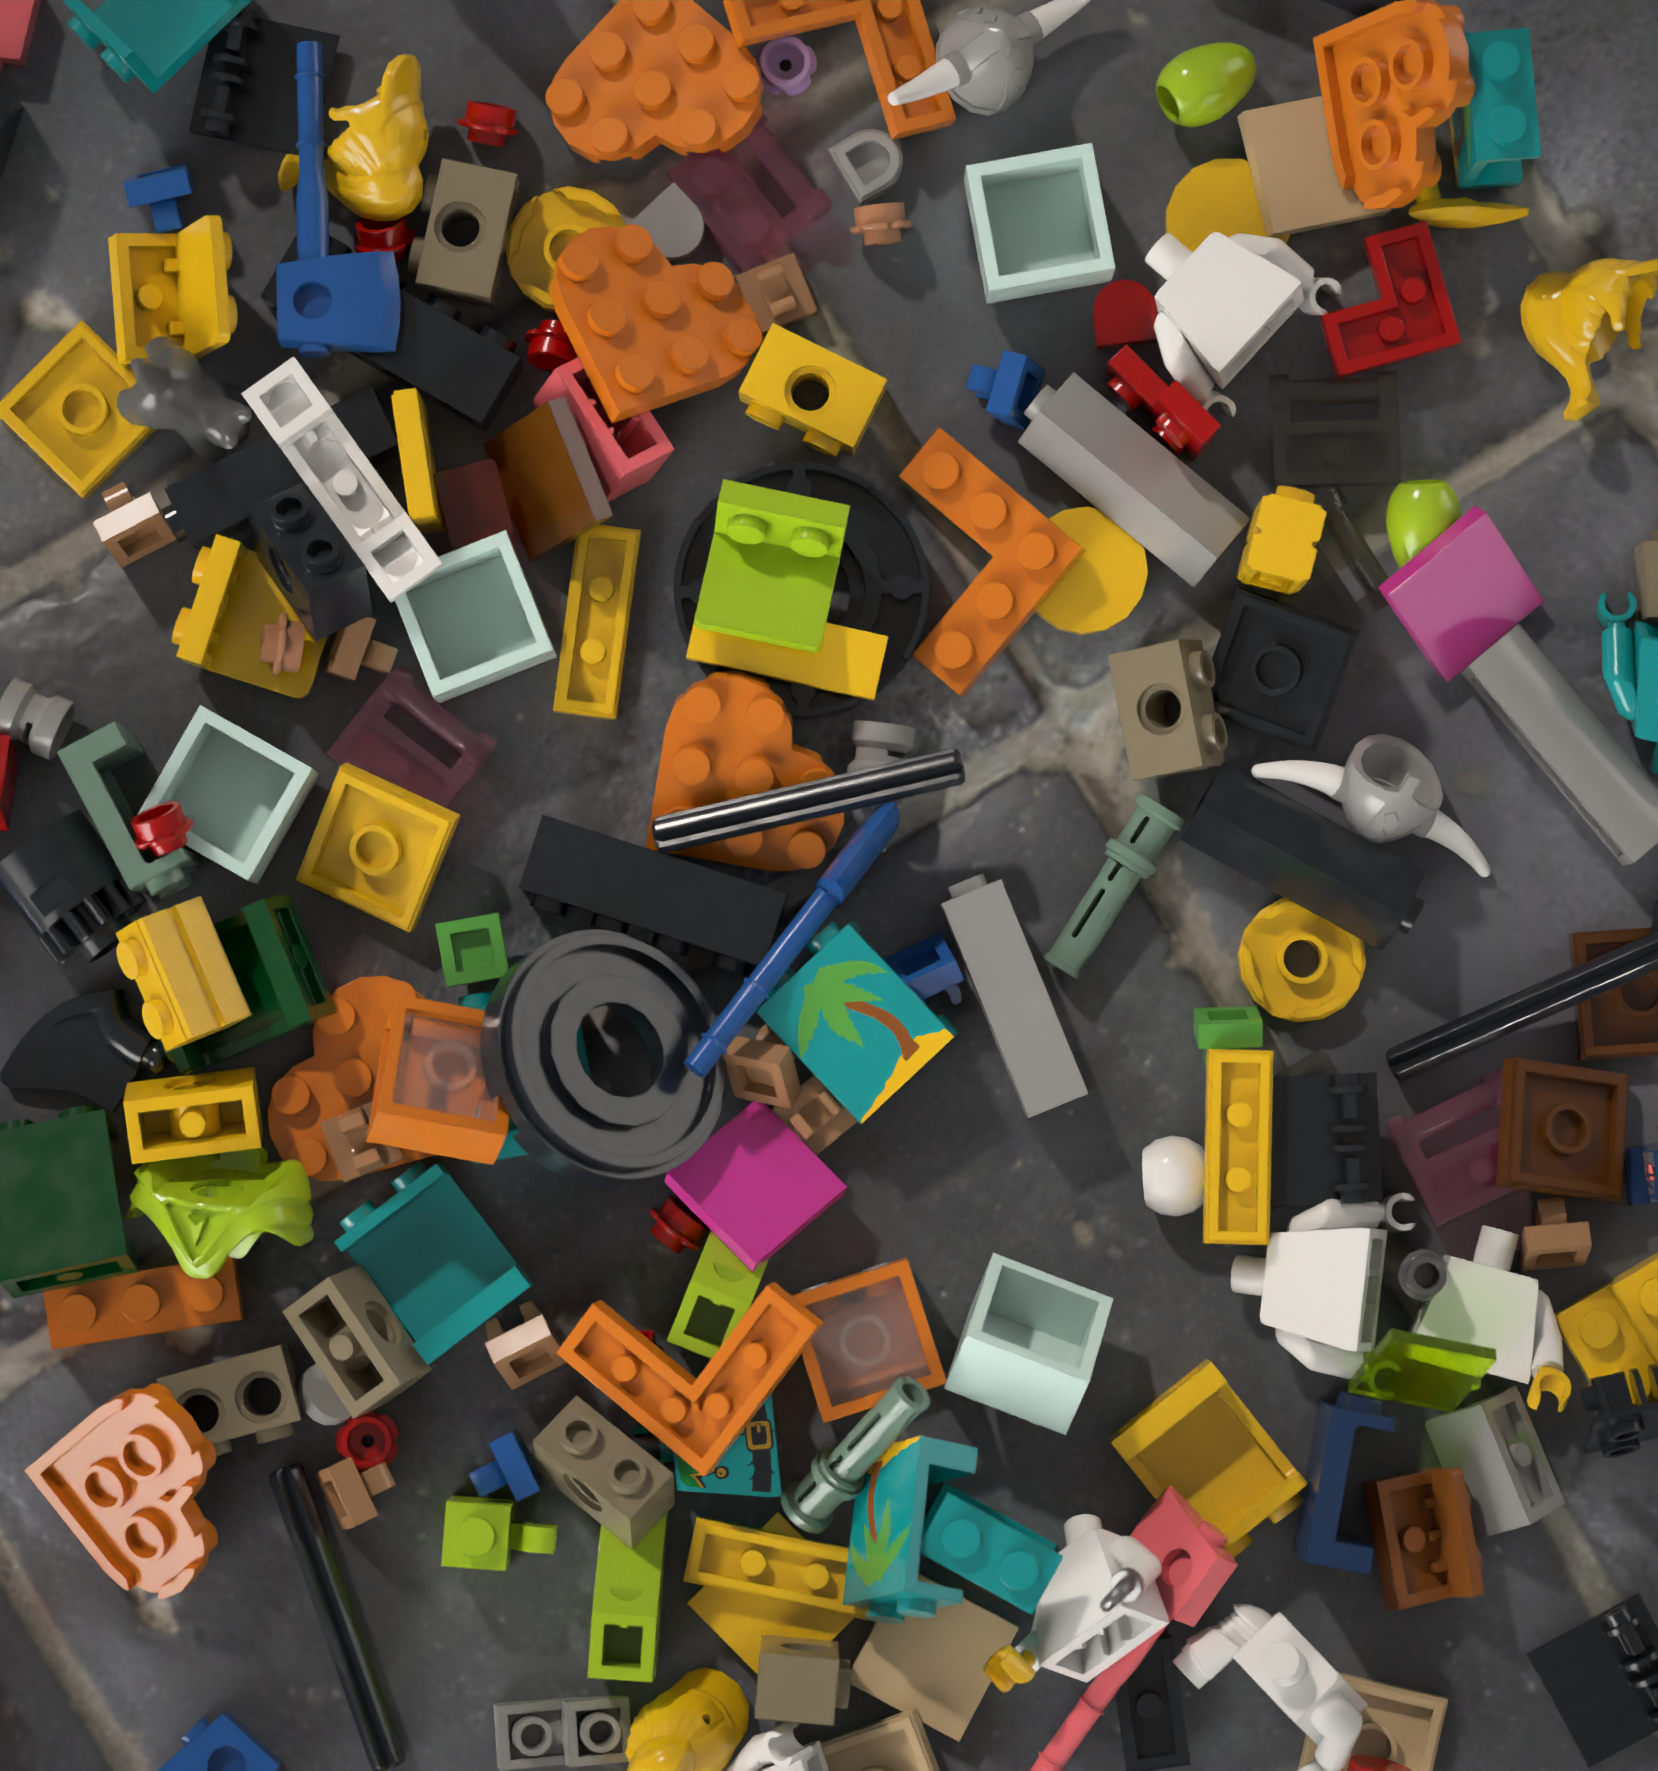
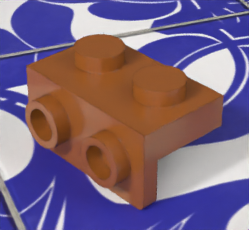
M1460 1467L1423 1468L1363 1482L1386 1610H1402L1452 1597L1472 1598L1484 1594L1482 1580L1483 1558L1479 1548L1476 1546L1470 1514L1472 1497Z

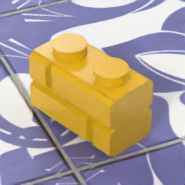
M1277 486L1275 494L1270 493V495L1262 497L1252 512L1245 540L1248 543L1243 549L1236 576L1241 581V584L1291 596L1298 593L1309 581L1317 553L1314 547L1320 541L1327 513L1320 505L1313 504L1315 498L1313 493L1288 486Z
M201 896L142 917L116 933L120 942L116 949L119 965L128 978L136 980L145 1001L142 1006L144 1024L154 1038L161 1039L166 1052L229 1028L252 1015Z

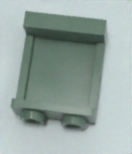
M114 721L57 751L130 890L145 895H159L160 899H164L195 882L191 872L203 866L198 854L184 848H179L157 859L156 856H152L149 847L138 849L135 845L137 836L131 824V820L135 816L112 774V771L145 754L133 731Z

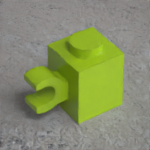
M452 1495L446 1501L441 1566L506 1571L511 1564L512 1550L554 1554V1551H556L558 1525L514 1521L516 1500Z

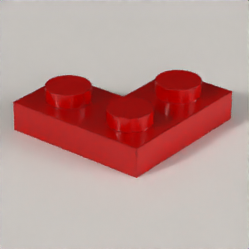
M1427 220L1365 237L1363 245L1379 299L1324 314L1319 319L1336 380L1459 346L1462 342Z
M1127 344L1108 361L1105 373L1111 378L1106 384L1108 390L1129 411L1133 412L1139 406L1156 423L1151 429L1152 434L1173 455L1178 457L1184 451L1194 461L1212 443L1221 425L1177 380L1168 387Z

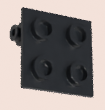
M244 8L208 43L189 133L286 154L299 155V148L295 146L298 142L297 80L294 78L297 74V44L303 41H316L322 44L323 74L326 76V79L323 80L324 110L340 36L256 18L255 11Z
M1376 1072L1273 1077L1270 1206L1321 1204L1327 1199L1341 1200V1204L1383 1201Z
M1656 1364L1648 1365V1376L1655 1400L1652 1403H1648L1643 1382L1637 1368L1629 1369V1379L1636 1404L1635 1407L1633 1406L1624 1371L1601 1377L1591 1378V1385L1580 1387L1585 1411H1598V1415L1592 1418L1583 1447L1585 1454L1602 1451L1604 1458L1620 1457L1641 1448L1640 1442L1658 1438V1367Z
M1639 1593L1526 1653L1587 1768L1658 1731V1627Z

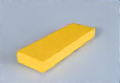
M597 525L575 540L553 711L556 713L617 720L642 535L641 530Z
M826 623L821 649L814 653L703 630L693 624L686 659L874 701L888 636Z
M1207 1049L1203 1243L1269 1245L1273 1051Z
M697 1516L683 1579L684 1582L867 1620V1609L843 1605L849 1548Z

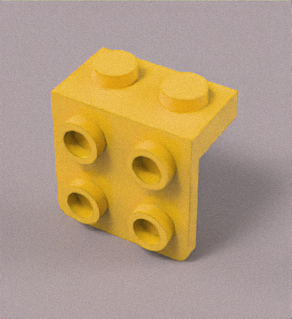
M205 215L178 233H115L108 238L118 364H131L136 358H147L145 346L150 340L160 336H166L179 342L184 349L193 353L197 360L229 342L230 336L235 332L237 326V305L234 297L228 295L226 271L230 268L232 262V242L229 234L223 232L222 220L219 215Z
M216 534L212 548L203 546L194 566L192 583L198 584L199 588L192 609L183 607L175 623L172 643L179 645L176 657L186 664L295 699L307 697L311 692L329 635L316 641L305 626L303 654L298 673L280 671L278 676L272 675L270 663L259 661L260 642L264 624L276 625V621L281 613L287 614V620L302 621L257 559L256 552L249 550L240 541Z

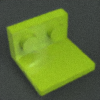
M723 479L717 505L715 530L695 613L694 625L703 630L814 653L820 651L844 544L850 505Z

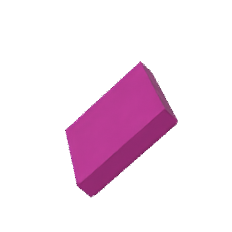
M1476 505L1378 587L1435 673L1447 683L1544 602L1488 514Z
M755 1101L707 1139L691 1158L668 1171L664 1183L751 1272H754L843 1197L847 1188L765 1103Z

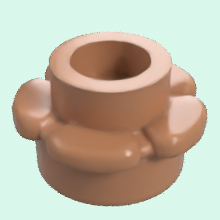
M903 202L860 206L854 208L856 227H851L850 233L853 235H863L864 246L895 244L902 242L901 230L909 229L912 226V221L906 220Z
M281 613L276 621V625L264 624L260 642L259 661L270 663L272 675L278 676L280 671L298 673L305 639L304 623L287 620V614Z

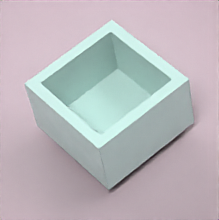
M1092 143L966 165L964 185L986 304L1111 282L1115 271V262Z
M506 530L439 556L438 558L444 566L395 600L431 694L438 703L557 657L513 543Z
M200 705L139 813L161 803L178 801L184 815L192 818L194 821V826L185 833L188 839L185 845L244 879L258 884L320 773Z
M993 1253L971 1304L944 1389L1066 1435L1090 1382L1114 1298Z

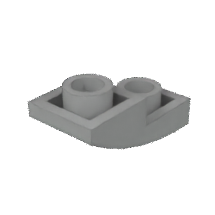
M626 1695L557 1698L493 1704L497 1768L501 1771L566 1765L571 1768L629 1762L625 1750L627 1748V1739L630 1736L631 1722L629 1697Z

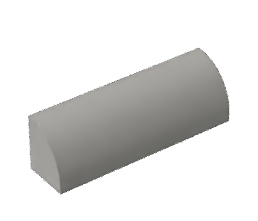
M1519 623L1460 672L1623 867L1635 863L1658 843V788Z

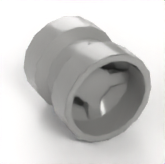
M16 677L7 686L0 700V735H10L12 742L19 740L28 744L33 754L51 761L57 755V751L60 750L69 732L76 710V703L59 695L50 698L40 695L33 684Z
M854 721L851 741L856 746L855 760L848 764L847 773L906 759V754L914 747L916 729L891 723Z

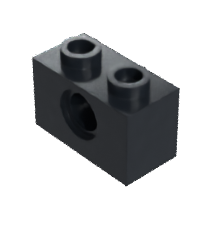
M305 482L299 483L247 508L257 559L316 641L373 614L365 564Z

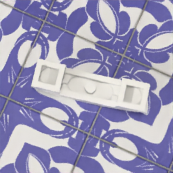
M294 356L241 393L316 499L365 564V568L391 603L444 566Z

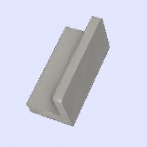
M1517 1385L1497 1390L1468 1407L1438 1415L1426 1421L1425 1427L1441 1466L1460 1467L1463 1471L1464 1481L1472 1497L1470 1514L1475 1540L1531 1525L1566 1504Z

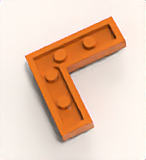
M723 0L737 48L855 20L891 140L948 127L956 120L948 91L900 105H891L887 99L889 93L936 64V50L920 0Z
M939 427L899 477L991 554L993 558L912 655L959 696L965 697L1086 550L950 434Z
M227 1257L220 1271L207 1279L190 1277L179 1264L140 1270L137 1273L43 1292L51 1350L245 1319L236 1258Z
M772 1282L764 1288L696 1379L605 1302L599 1300L592 1303L556 1353L702 1476H706L715 1469L824 1322L777 1283Z

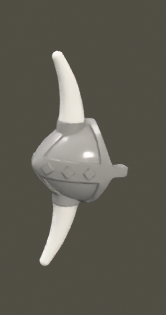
M1053 0L1033 10L1022 12L1017 16L993 8L967 7L962 9L942 29L936 43V64L889 93L888 102L891 105H900L948 91L956 103L971 113L990 116L1006 111L1022 96L1029 82L1034 65L1033 46L1040 43L1044 37L1072 17L1091 0Z
M1387 734L1368 735L1356 743L1345 766L1316 761L1287 760L1261 763L1252 767V775L1256 778L1279 779L1303 784L1324 792L1330 798L1341 802L1344 816L1351 831L1374 844L1395 841L1412 833L1421 838H1428L1450 849L1465 860L1481 877H1488L1491 874V868L1475 842L1459 825L1439 810L1443 799L1441 781L1433 765L1419 749L1402 738Z

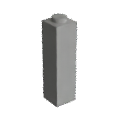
M1074 372L1057 391L1047 384L1024 412V415L1032 420V422L1018 440V443L1193 588L1251 519Z
M980 874L948 887L952 899L941 903L940 907L1026 1118L1033 1117L1089 1094L1002 880L987 884L984 874Z

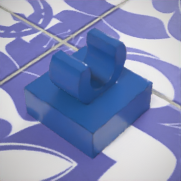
M189 162L126 178L123 185L129 208L150 203L157 233L183 227L184 219L178 196L190 194L195 188Z
M1003 350L998 370L981 365H972L965 389L976 392L975 397L988 401L986 412L1004 426L1026 430L1031 420L1024 415V412L1039 394L1045 370L1027 355Z
M940 932L884 959L925 1004L926 998L943 990L946 991L954 1005L961 1002V991L957 984L964 981V978Z
M516 1428L494 1438L489 1443L496 1460L473 1470L469 1474L479 1497H483L508 1484L518 1502L540 1491L544 1486Z

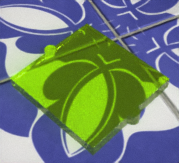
M1391 1328L1372 1352H1365L1363 1354V1364L1348 1381L1349 1393L1453 1412L1471 1390H1477L1481 1387L1480 1379L1497 1360L1496 1349Z

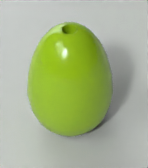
M1230 42L1205 44L1180 53L1166 64L1156 82V97L1162 111L1170 121L1185 127H1199L1217 121L1230 112L1252 87L1257 74L1255 57L1249 49Z
M1445 480L1403 481L1392 492L1387 506L1386 528L1392 554L1399 568L1403 567L1462 517L1458 496Z

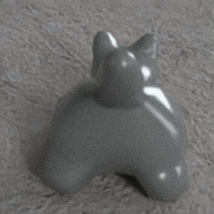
M166 336L156 337L145 346L147 358H136L131 362L132 372L137 382L131 388L120 390L117 397V408L121 416L130 424L147 426L150 429H173L187 441L200 457L213 463L224 459L227 454L226 449H233L237 444H240L249 437V421L253 417V412L241 394L244 390L206 376L194 354L184 349L179 342Z

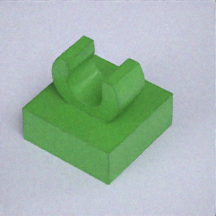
M500 913L435 924L447 988L500 979L510 969Z
M1257 1006L1193 1008V1033L1198 1049H1203L1205 1067L1207 1049L1251 1050L1250 1047H1263V1021Z

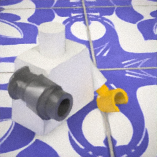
M1482 1225L1473 1262L1449 1255L1441 1257L1439 1254L1427 1249H1419L1409 1253L1400 1264L1398 1279L1402 1290L1408 1296L1420 1300L1421 1304L1404 1339L1402 1349L1529 1384L1530 1376L1532 1375L1534 1379L1527 1397L1528 1406L1531 1409L1537 1410L1541 1391H1549L1558 1398V1412H1562L1565 1409L1572 1387L1569 1378L1563 1373L1562 1337L1549 1296L1538 1289L1537 1279L1510 1272L1519 1234Z

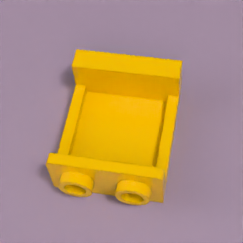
M1207 1358L1107 1438L1156 1500L1171 1485L1198 1512L1203 1520L1210 1522L1220 1529L1228 1538L1224 1546L1233 1558L1253 1542V1538L1248 1533L1266 1517H1269L1273 1524L1277 1523L1295 1510L1304 1500L1298 1492L1308 1482L1294 1468L1227 1384V1380Z

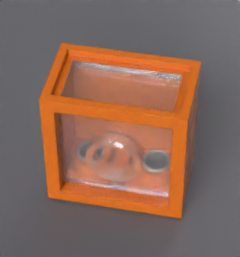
M401 994L395 995L384 1024L366 1142L494 1165L507 1137L510 1115L500 1094L492 1099L490 1098L482 1071L480 1037L485 1014L484 1010Z
M906 1257L864 1269L861 1272L830 1282L820 1283L790 1294L824 1322L801 1353L823 1423L874 1407L898 1377H902V1379L906 1376L917 1380L926 1390L946 1384L947 1380Z

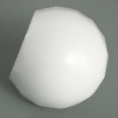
M1168 1136L1156 1139L1143 1149V1189L1147 1207L1161 1215L1178 1217L1193 1213L1203 1205L1205 1150L1202 1146L1185 1137Z

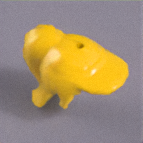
M412 54L398 55L388 63L382 77L381 86L376 89L378 94L374 98L359 105L344 106L339 109L332 107L329 110V117L332 120L348 121L350 126L337 139L333 140L332 145L328 147V159H324L327 190L348 210L362 218L374 221L398 220L413 212L423 198V178L419 165L427 152L429 134L424 114V104L421 100V66L416 56ZM288 154L284 157L278 172L280 191H289L298 184L299 155Z
M1615 258L1594 260L1582 265L1572 273L1554 271L1538 275L1526 288L1520 304L1522 327L1527 340L1537 354L1554 366L1566 378L1571 390L1569 403L1563 412L1564 421H1578L1600 406L1601 401L1592 378L1590 364L1604 358L1622 330L1627 332L1628 345L1633 350L1640 349L1642 346L1640 341L1642 333L1641 315L1646 300L1648 298L1653 300L1656 292H1658V258L1641 262Z
M702 1667L686 1673L669 1690L658 1695L654 1701L644 1705L639 1710L630 1727V1736L627 1739V1748L625 1750L629 1761L627 1771H726L735 1749L748 1729L750 1703L739 1684L721 1671Z

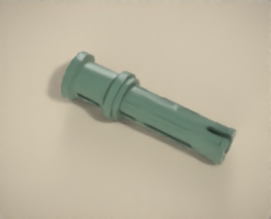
M1138 793L1135 797L1134 802L1137 808L1118 838H1109L1105 847L1107 849L1104 854L1109 857L1076 907L1075 912L1051 950L1044 956L1045 960L1077 980L1081 977V972L1107 931L1113 925L1114 920L1140 879L1148 880L1150 876L1153 877L1158 870L1155 861L1175 830L1183 831L1187 824L1181 817L1142 793Z
M906 1376L904 1379L898 1377L890 1389L836 1448L831 1447L820 1450L811 1461V1471L801 1482L790 1483L783 1491L781 1505L788 1518L796 1526L808 1533L819 1534L824 1532L833 1522L834 1511L842 1502L853 1500L860 1494L864 1488L865 1473L892 1446L906 1428L929 1407L930 1397L926 1389L911 1377Z

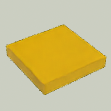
M83 320L0 401V418L85 501L157 430L150 429L147 426L132 425L121 416L117 408L120 390L131 388L137 382V379L127 364H118L117 354Z
M416 388L394 391L391 399L409 517L423 534L443 532L445 527L427 407Z
M346 762L339 767L297 874L296 881L410 933L417 927L461 815Z
M779 1511L760 1528L762 1530L805 1538ZM702 1586L687 1601V1604L757 1675L761 1635L832 1641L854 1619V1617L708 1586Z

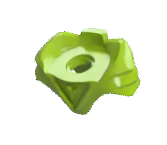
M262 1147L220 1153V1155L209 1154L146 1162L133 1173L138 1183L129 1196L131 1205L125 1219H136L144 1214L147 1215L163 1234L174 1251L182 1269L190 1277L207 1279L220 1271L227 1257L243 1258L264 1231L275 1234L295 1246H303L314 1237V1231L311 1226L313 1210L309 1202L311 1199V1189L303 1164L295 1159L267 1162L268 1151Z

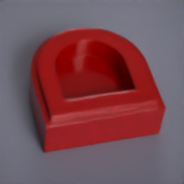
M1118 280L1106 285L1099 292L1092 309L1096 350L1123 347L1126 344L1131 346L1158 342L1153 327L1157 317L1156 303L1152 294L1142 284L1132 280Z

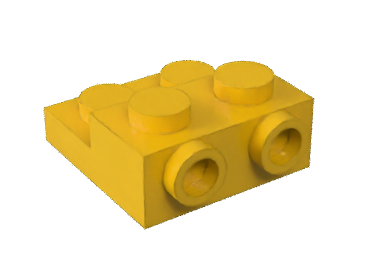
M1658 1252L1554 1313L1561 1337L1589 1384L1591 1385V1378L1601 1377L1624 1371L1634 1407L1636 1404L1629 1379V1369L1637 1368L1640 1373L1648 1403L1655 1402L1648 1376V1365L1656 1364L1658 1367Z

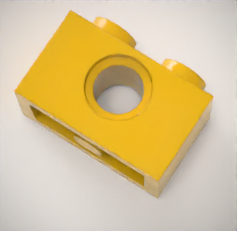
M772 323L739 389V398L741 402L749 405L745 414L755 421L775 430H779L784 422L805 432L806 434L802 442L829 457L836 458L840 450L854 456L887 389V379ZM816 381L826 388L829 397L821 408L814 411H806L794 403L792 399L794 389L802 382Z
M255 1067L129 1082L126 1085L123 1105L132 1164L256 1149L262 1146L263 1124Z

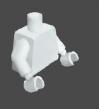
M1213 232L1192 252L1172 234L1167 233L1154 244L1145 258V262L1167 280L1154 297L1159 314L1153 326L1165 367L1173 379L1177 380L1206 411L1211 404L1220 402L1221 407L1231 417H1234L1236 413L1235 404L1227 396L1212 390L1214 382L1221 389H1224L1298 307L1308 315L1328 314L1316 302L1315 294L1319 287L1331 296H1340L1341 285L1337 280L1332 278H1314V269L1279 238L1237 233L1228 238L1219 232Z
M1408 1193L1386 1196L1380 1203L1373 1201L1341 1204V1200L1327 1199L1321 1204H1317L1293 1216L1287 1225L1286 1232L1271 1233L1266 1258L1237 1255L1235 1257L1231 1270L1232 1291L1234 1293L1262 1296L1260 1309L1261 1323L1274 1327L1278 1343L1308 1369L1349 1380H1356L1361 1376L1366 1384L1380 1392H1389L1394 1388L1388 1382L1375 1380L1374 1369L1376 1365L1383 1361H1390L1397 1365H1401V1362L1392 1354L1381 1349H1374L1387 1231L1394 1233L1411 1230L1416 1226V1223L1399 1224L1392 1216V1207L1395 1202L1415 1201L1414 1197ZM1380 1224L1381 1227L1384 1228L1385 1230L1375 1229V1228H1377L1378 1225Z

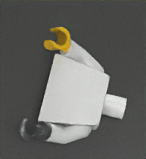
M1081 1514L1068 1519L1064 1524L1067 1546L1058 1552L1063 1555V1559L1036 1606L1031 1633L1015 1648L1008 1644L998 1649L983 1667L984 1674L1003 1693L1010 1691L1015 1683L1023 1684L1029 1682L1034 1677L1035 1672L1041 1667L1088 1683L1169 1624L1168 1615L1155 1582L1162 1571L1160 1560L1134 1537H1122L1104 1530L1100 1518L1095 1515Z

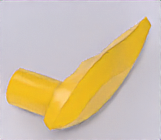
M1437 182L1432 187L1423 188L1420 195L1416 198L1417 204L1411 206L1408 212L1409 215L1418 221L1427 220L1428 225L1435 227L1476 228L1528 216L1529 208L1503 203L1478 202L1466 197L1456 199L1442 198Z

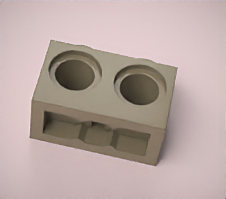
M288 1342L156 1379L158 1384L167 1387L171 1391L175 1401L186 1411L190 1400L195 1395L208 1396L216 1403L219 1410V1418L216 1425L211 1430L200 1429L203 1436L213 1444L216 1456L233 1451L230 1439L255 1433L258 1444L294 1435L295 1431L292 1422L302 1420L308 1416L298 1399L297 1388L299 1382ZM257 1378H268L274 1381L280 1389L281 1402L273 1413H263L256 1410L249 1400L250 1386Z

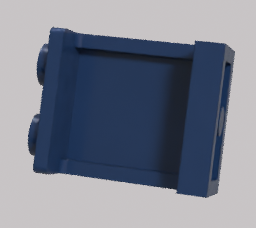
M1337 1391L1336 1402L1319 1399L1305 1476L1308 1484L1303 1488L1302 1498L1304 1500L1300 1504L1292 1551L1305 1563L1363 1574L1370 1573L1374 1548L1360 1537L1337 1533L1356 1428L1365 1426L1393 1432L1395 1430L1396 1418L1381 1411L1383 1402L1375 1400L1376 1398Z

